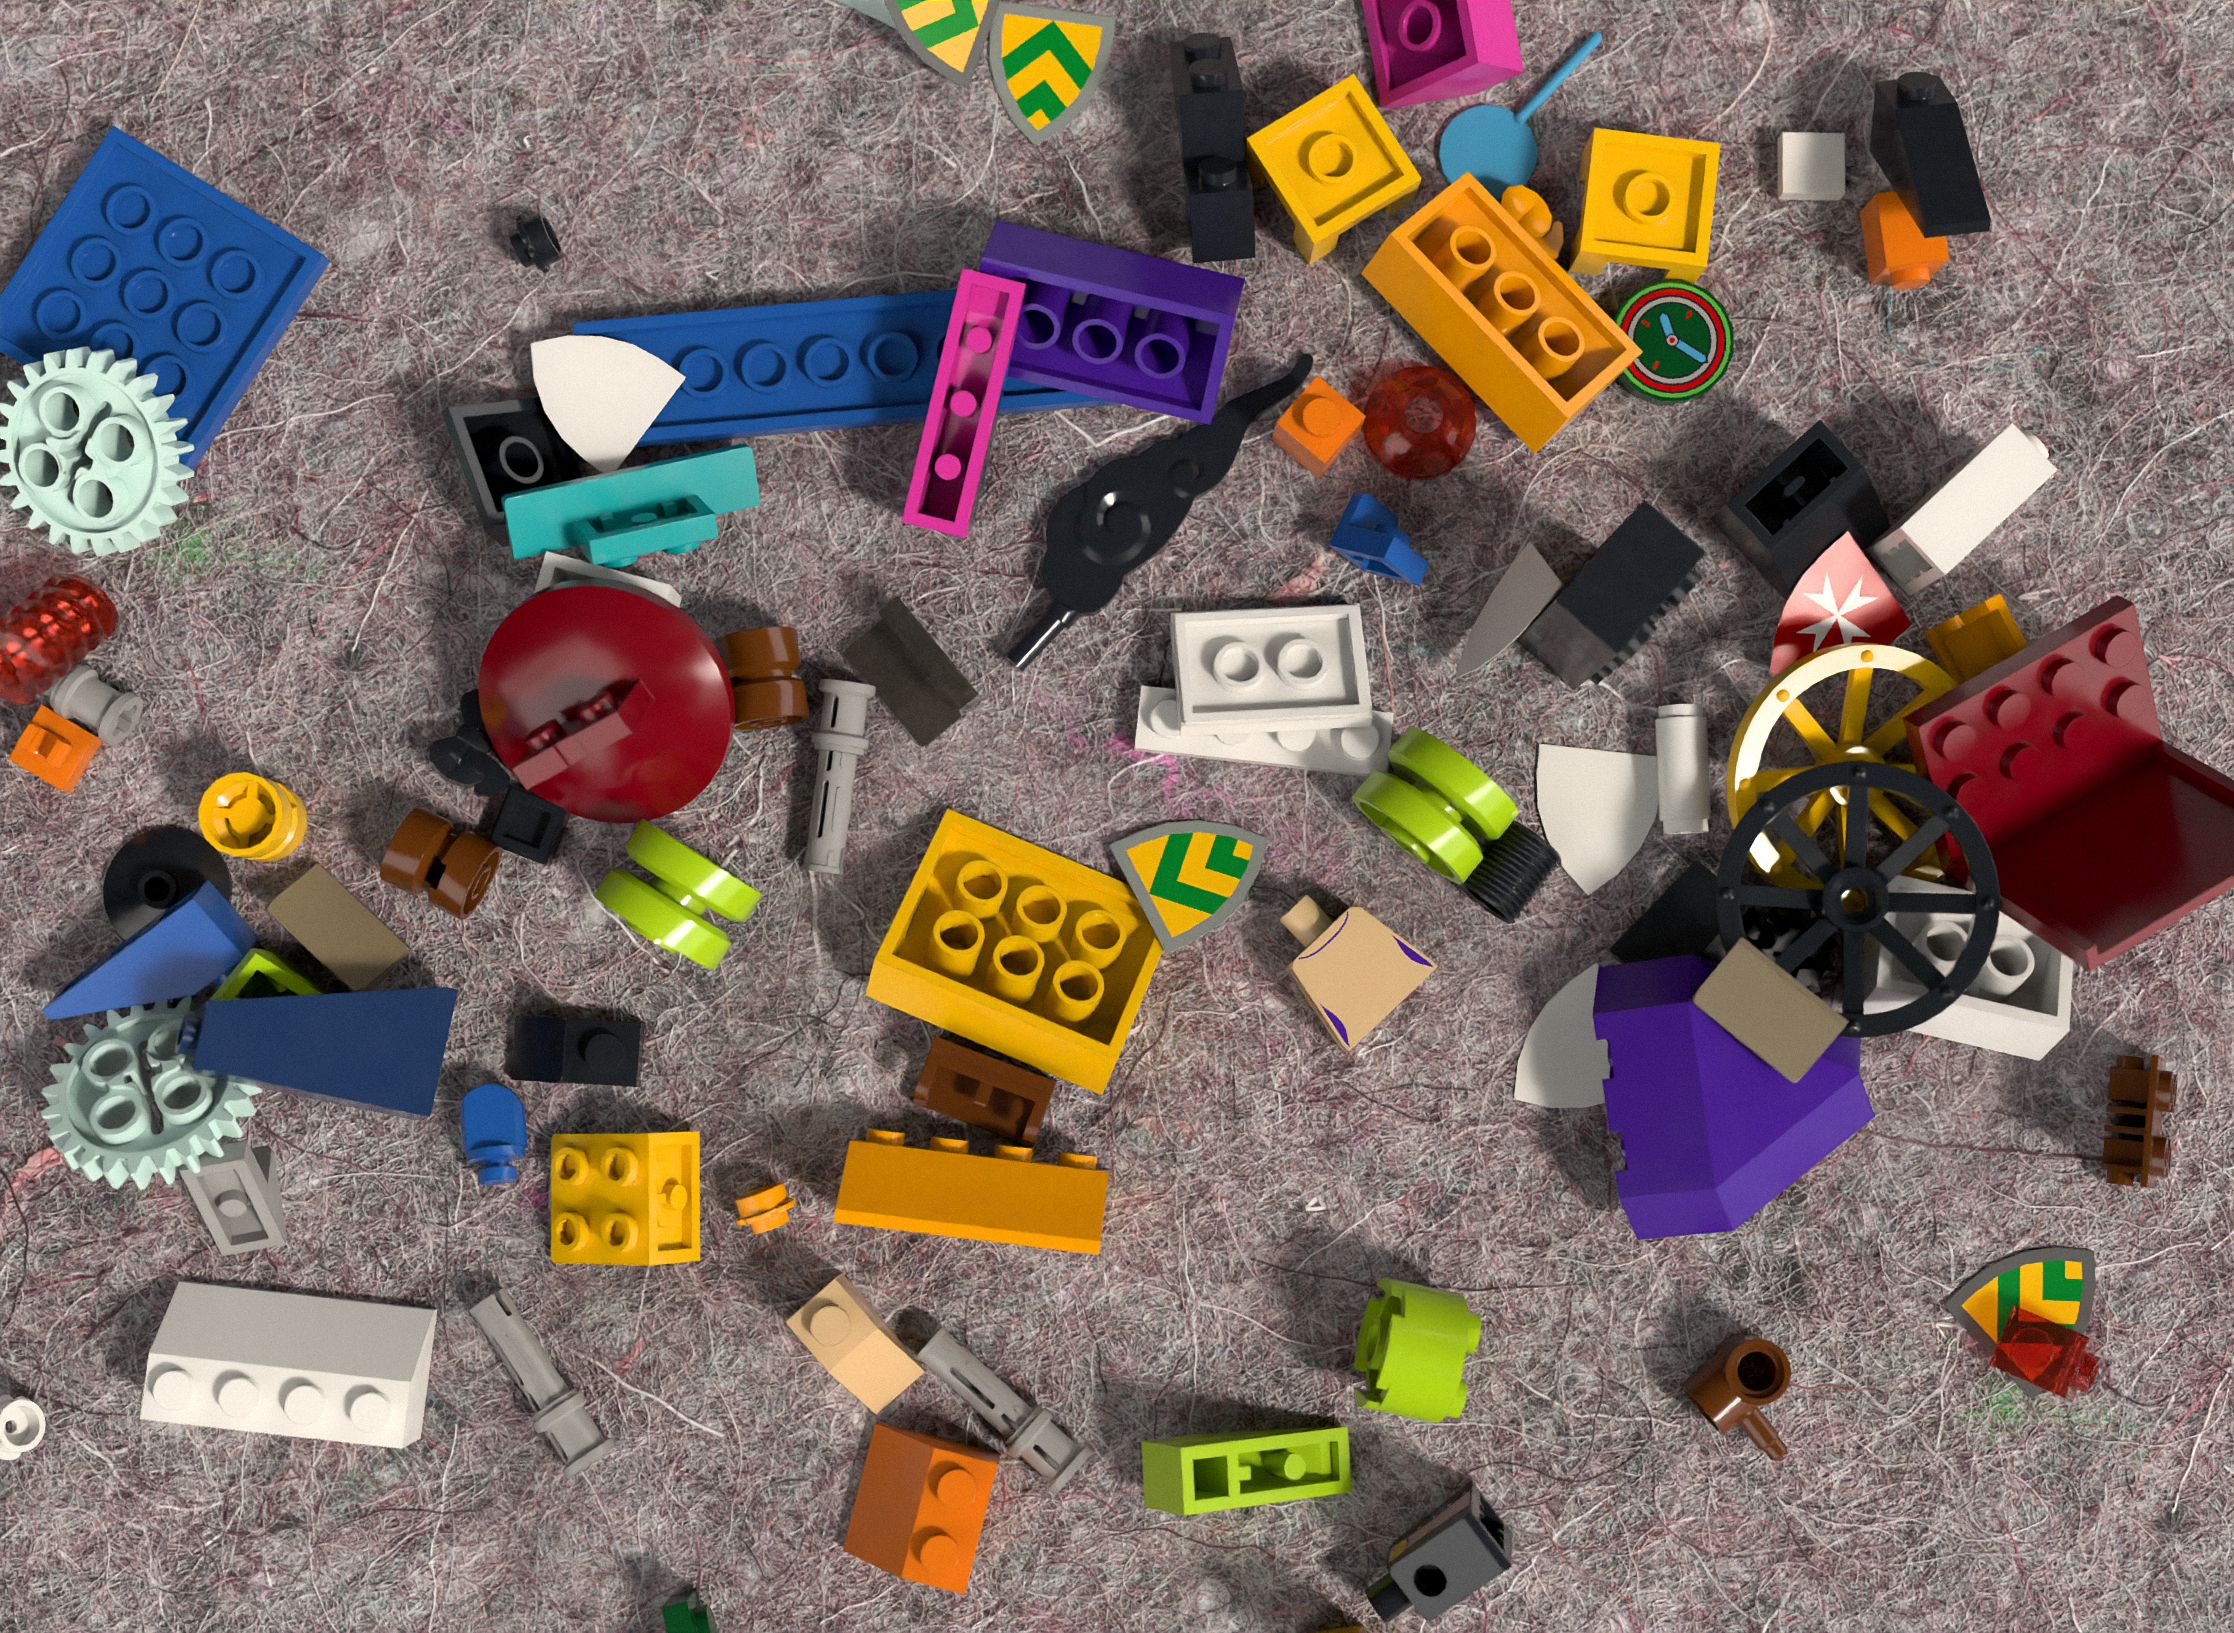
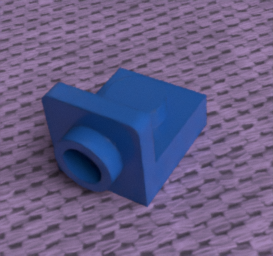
M1360 491L1353 493L1329 543L1330 547L1363 572L1417 586L1420 585L1430 564L1409 547L1412 539L1395 528L1398 523V518L1395 514L1368 493Z

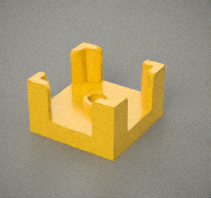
M1355 74L1350 75L1246 139L1248 170L1258 186L1264 184L1266 178L1295 223L1293 241L1308 265L1336 248L1340 234L1386 207L1385 212L1390 216L1412 203L1422 179Z
M1594 128L1581 156L1579 180L1585 181L1580 228L1572 240L1568 272L1599 275L1607 262L1667 269L1662 280H1685L1694 284L1707 267L1721 143Z

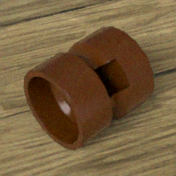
M765 627L743 630L718 637L714 641L715 648L728 671L730 681L733 682L732 688L735 700L734 731L781 727L810 718L804 683L802 680L792 677L791 674L802 665L797 630L795 628Z
M417 806L407 815L394 834L381 864L380 877L381 880L411 895H418L423 891L428 892L430 905L460 920H464L473 913L489 889L501 861L502 847L472 831H464L457 835L455 834L452 821L422 806Z

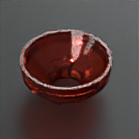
M1412 366L1391 373L1369 395L1363 411L1366 418L1362 425V432L1370 455L1379 466L1392 475L1405 480H1431L1449 473L1468 454L1475 438L1476 413L1468 391L1455 377L1435 367ZM1419 398L1435 402L1441 411L1442 419L1440 426L1434 431L1427 433L1414 431L1405 420V407L1408 403Z

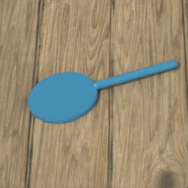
M1593 32L1516 114L1505 107L1485 104L1468 108L1453 118L1441 136L1438 153L1441 171L1448 183L1451 185L1469 171L1497 201H1501L1502 194L1507 187L1525 186L1535 170L1538 152L1533 132L1525 122L1602 41L1601 33Z

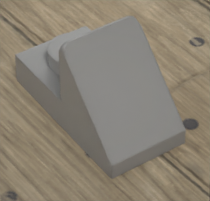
M247 1140L220 1144L224 1152L221 1158L213 1156L206 1151L198 1156L200 1172L195 1174L185 1164L180 1165L179 1172L222 1256L286 1245L287 1232L274 1154L270 1147L251 1149Z

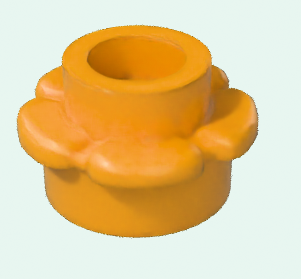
M783 1181L749 1191L734 1199L740 1217L736 1218L735 1222L739 1226L750 1224L754 1234L777 1228L790 1221L787 1210L794 1207L795 1197L788 1196Z

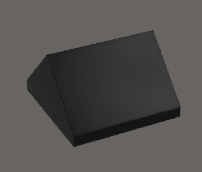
M540 397L448 406L441 411L484 531L503 547L510 545L501 502L505 494L581 478L570 446L561 438L545 413Z

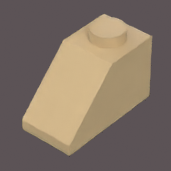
M843 1273L833 1279L785 1322L826 1371L875 1414H878L926 1371Z

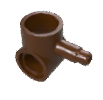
M1749 1333L1731 1335L1718 1345L1713 1357L1682 1382L1680 1387L1698 1411L1722 1436L1738 1424L1756 1447L1763 1450L1770 1460L1777 1461L1787 1453V1446L1779 1438V1432L1758 1407L1776 1401L1785 1393L1791 1379L1790 1362L1784 1351L1773 1342ZM1759 1352L1765 1364L1764 1373L1756 1383L1744 1386L1738 1378V1364L1746 1354Z

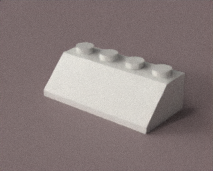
M180 1281L149 1351L140 1419L402 1449L421 1439L437 1309Z

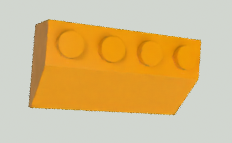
M1469 171L1392 231L1361 273L1534 454L1572 422L1643 352Z
M867 1128L866 1140L853 1139L849 1142L835 1208L834 1222L1099 1255L1109 1170L1096 1169L1097 1156L1059 1152L1058 1164L1032 1161V1148L995 1144L994 1156L968 1153V1140L931 1136L930 1148L904 1145L905 1133L871 1128Z

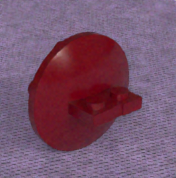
M597 578L577 579L548 586L522 601L509 613L495 630L482 657L478 681L479 705L487 734L495 750L526 790L530 789L543 800L563 807L570 814L607 823H637L641 819L649 821L666 816L690 803L708 786L724 762L730 748L735 725V700L729 674L720 654L705 632L685 611L647 589L630 583Z

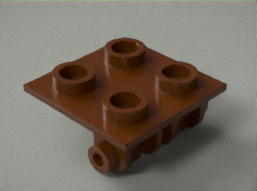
M2117 1055V1066L2110 1067L2108 1099L2145 1103L2147 1107L2146 1109L2106 1105V1112L2146 1117L2145 1129L2104 1125V1131L2144 1136L2143 1142L2104 1138L2101 1169L2107 1170L2106 1183L2133 1186L2135 1173L2141 1174L2140 1187L2156 1189L2157 1176L2169 1177L2172 1139L2160 1136L2162 1112H2175L2178 1075L2174 1074V1071H2166L2167 1062L2159 1055L2151 1056L2150 1071L2143 1070L2144 1058Z

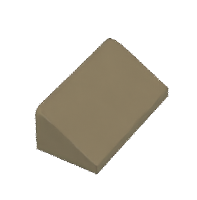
M320 863L313 866L265 907V910L353 992L373 991L412 950Z
M1743 937L1740 938L1692 996V1001L1696 1006L1789 1081L1794 1083L1798 1082L1848 1024L1845 1018Z

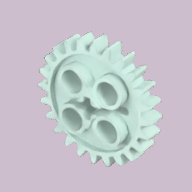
M88 346L68 349L67 352L62 350L44 354V361L24 365L23 369L26 377L10 380L7 383L9 390L16 399L0 402V412L9 419L8 424L0 425V438L6 440V449L0 450V462L9 463L11 470L0 478V485H17L20 491L11 504L12 508L18 509L30 506L34 511L30 517L28 527L32 530L50 524L49 543L55 545L70 540L72 553L75 554L92 549L97 557L117 551L123 553L141 547V543L159 538L161 536L159 527L174 523L178 519L170 506L186 502L189 498L185 491L176 485V482L194 477L195 472L179 463V455L193 451L194 445L184 441H177L175 432L182 429L188 422L186 418H169L166 410L174 402L175 396L168 394L156 397L152 392L156 386L158 376L152 373L135 378L137 360L132 357L115 362L113 349L109 348L93 352L90 351ZM73 399L78 405L80 413L79 418L77 417L73 409ZM127 429L133 436L134 449L131 448L127 441ZM52 456H54L58 463L59 473H57L53 466ZM106 486H108L112 493L113 504L107 497Z
M185 996L176 1008L172 1007L169 1000L157 1001L154 1008L147 1011L142 1004L131 1006L130 1015L121 1018L113 1009L108 1010L107 1021L109 1026L100 1030L95 1026L86 1024L83 1029L89 1041L84 1045L66 1043L64 1045V1049L72 1061L70 1063L51 1065L50 1071L58 1084L42 1089V1094L50 1104L49 1107L41 1111L42 1117L50 1128L47 1134L73 1170L81 1167L89 1181L94 1182L104 1174L111 1186L118 1189L130 1174L141 1190L146 1189L152 1173L160 1172L168 1185L174 1183L177 1166L185 1164L193 1173L200 1172L198 1156L206 1151L213 1156L221 1158L224 1152L218 1140L223 1135L233 1138H241L243 1135L235 1118L255 1115L256 1109L249 1096L261 1093L262 1088L181 1072L185 1055L177 1054L175 1048L179 1029L185 1014L195 1016L197 1005L192 996ZM145 1048L148 1050V1062L156 1074L152 1077L151 1081L143 1065L142 1051ZM154 1099L163 1118L164 1130L160 1134H158V1119L150 1107L154 1103Z

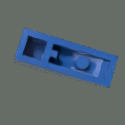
M207 879L60 988L42 1011L50 1020L191 996L213 981L220 987L259 937Z

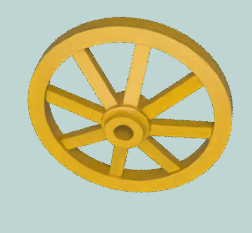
M1856 642L1839 644L1810 653L1793 662L1778 673L1757 695L1746 711L1735 734L1730 750L1726 776L1727 804L1733 829L1736 828L1745 813L1756 803L1757 792L1769 791L1789 777L1821 765L1863 761L1886 764L1917 774L1914 763H1885L1881 756L1907 735L1903 717L1959 685L1944 670L1931 661L1915 653L1877 643ZM1873 668H1883L1898 672L1910 678L1924 689L1922 693L1861 743ZM1849 670L1838 743H1834L1796 697L1816 682L1838 672ZM1782 714L1817 756L1816 764L1758 771L1765 741L1773 725ZM1848 787L1828 789L1815 793L1794 821L1811 838L1832 808L1836 806L1841 870L1844 869ZM1869 788L1868 810L1904 843L1919 828L1882 794L1883 790ZM1763 828L1747 856L1756 869L1776 887L1822 890L1824 887L1822 883L1806 878L1790 866L1797 855L1782 839L1774 848ZM1935 843L1930 845L1898 875L1933 883L1943 874ZM1850 890L1842 895L1841 901L1845 910L1848 912H1860L1863 910L1865 903L1860 893Z

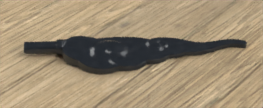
M1308 353L1302 354L1295 367L1284 378L1229 401L1213 415L1211 425H1198L1188 430L1180 439L1163 440L1155 443L1139 458H1119L1113 460L1099 469L1088 483L1072 489L1053 507L1047 522V551L1042 566L1044 587L1051 597V602L1045 608L1047 611L1004 654V657L1018 671L1022 673L1064 628L1068 630L1080 617L1095 616L1106 609L1121 589L1124 578L1150 561L1168 544L1187 517L1194 500L1212 491L1228 474L1251 423L1266 410L1293 394L1305 382L1313 366L1314 359L1312 355Z

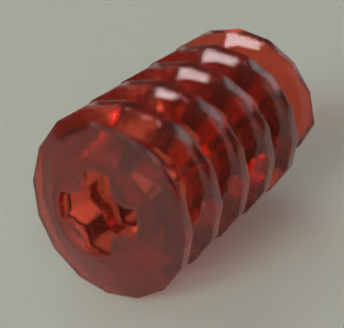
M61 573L51 576L41 588L33 591L24 602L16 605L7 616H3L0 619L1 698L21 705L34 703L37 693L47 692L54 685L56 679L63 678L70 671L72 665L79 664L87 656L88 651H94L102 643L103 638L110 637L118 629L119 615L116 607L101 588L92 581L75 574Z

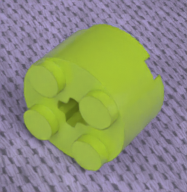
M1387 1277L1381 1278L1377 1286L1386 1293L1382 1300L1369 1299L1363 1315L1356 1346L1354 1370L1366 1372V1389L1354 1387V1398L1357 1406L1435 1424L1440 1423L1446 1416L1459 1418L1464 1409L1467 1396V1382L1465 1379H1461L1466 1353H1474L1480 1339V1315L1468 1312L1466 1299L1460 1293Z

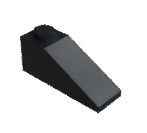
M1908 72L1902 74L1896 80L1876 82L1870 152L1925 238L1989 231L1991 218L1959 106L1938 75L1925 72Z

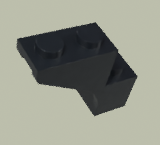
M1195 33L1187 36L1184 41L1169 42L1183 167L1187 235L1192 261L1195 264L1256 258L1253 187L1246 161L1244 93L1231 36L1219 37L1213 33Z

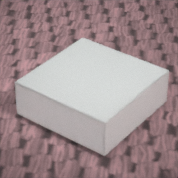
M1781 133L1777 139L1778 200L1840 201L1845 195V133Z

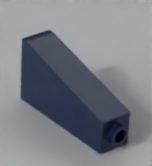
M449 987L207 1001L197 1007L195 1016L185 1014L179 1029L175 1052L185 1055L181 1072L411 1120L424 1119L431 1115L458 990Z

